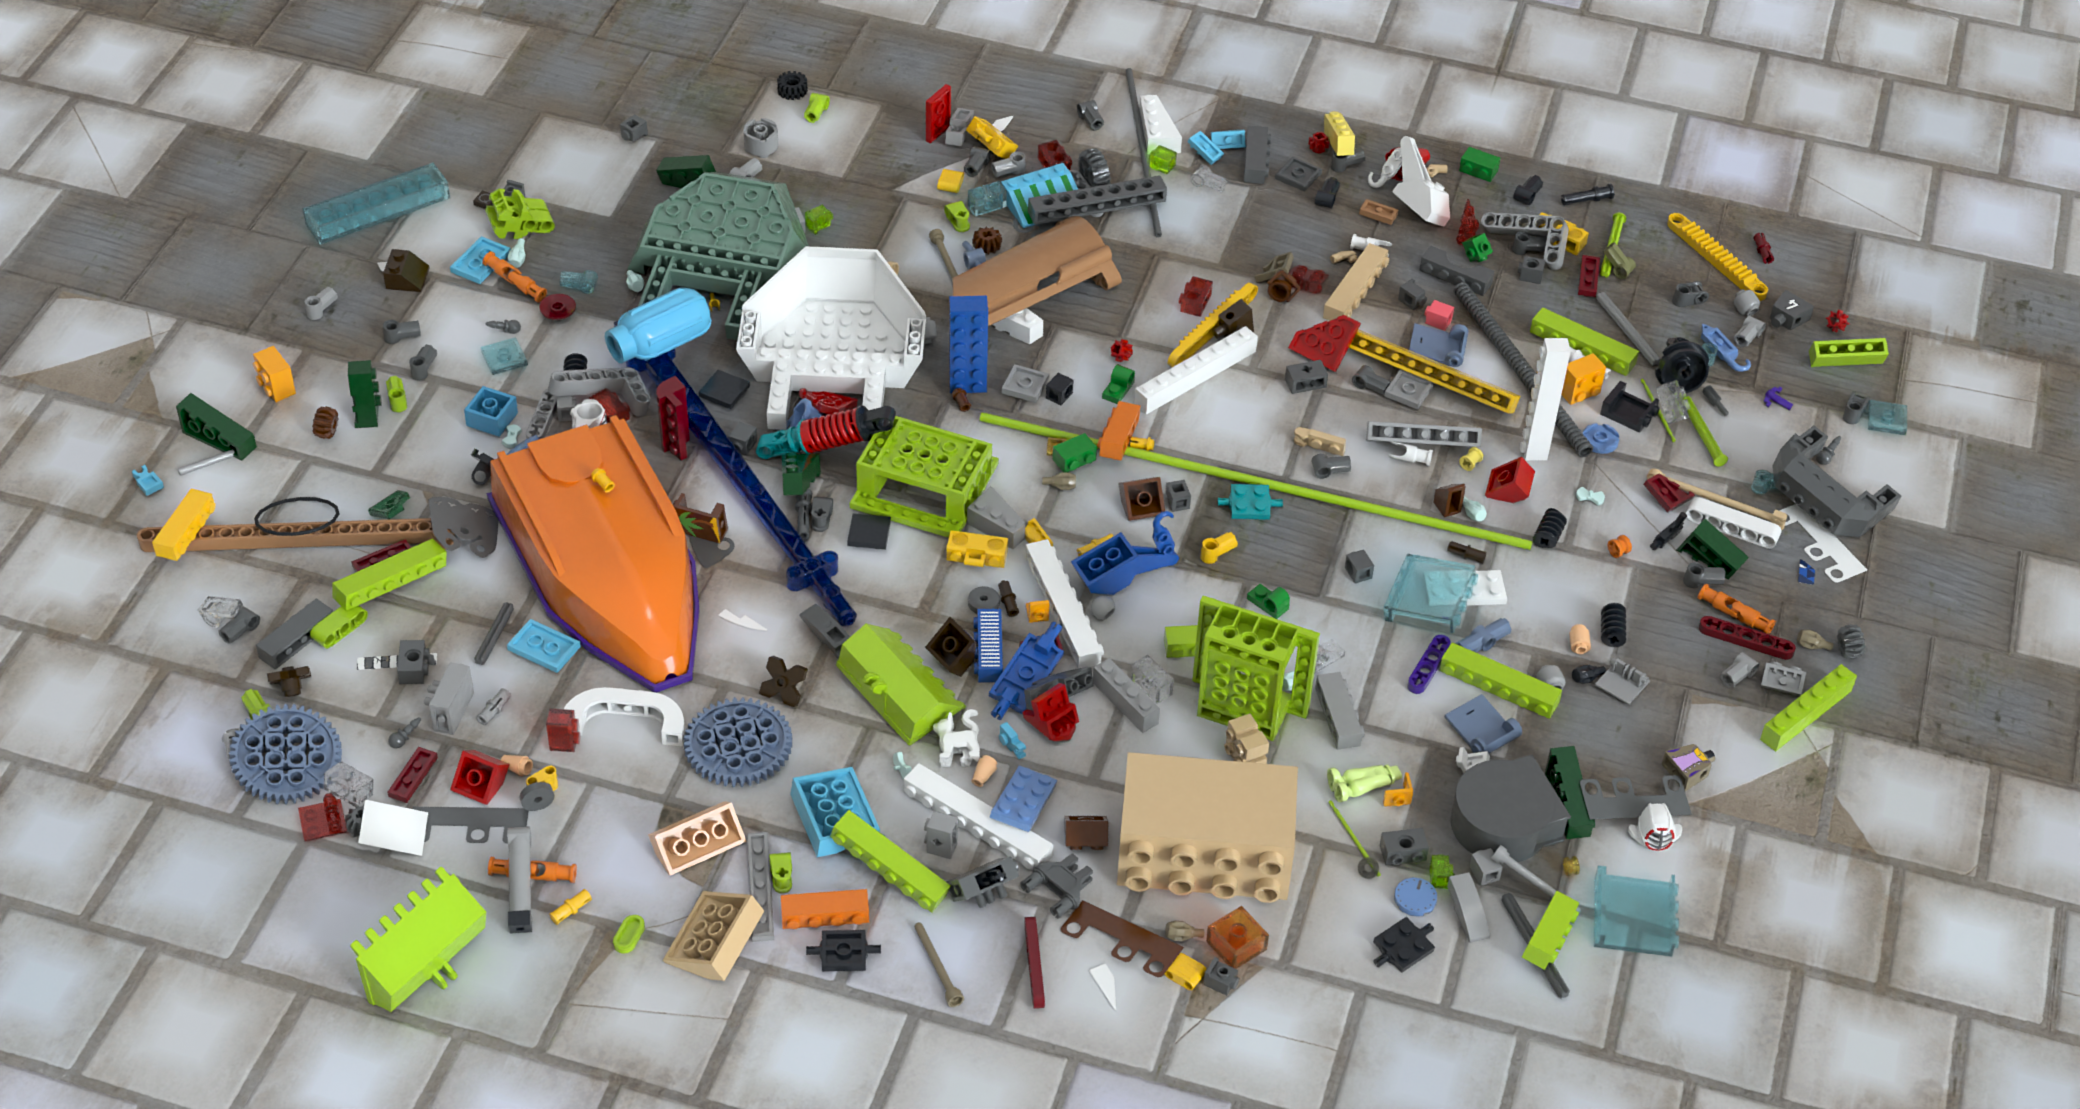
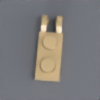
M1297 427L1294 431V443L1302 447L1308 445L1314 449L1324 450L1343 456L1345 453V438L1302 427Z

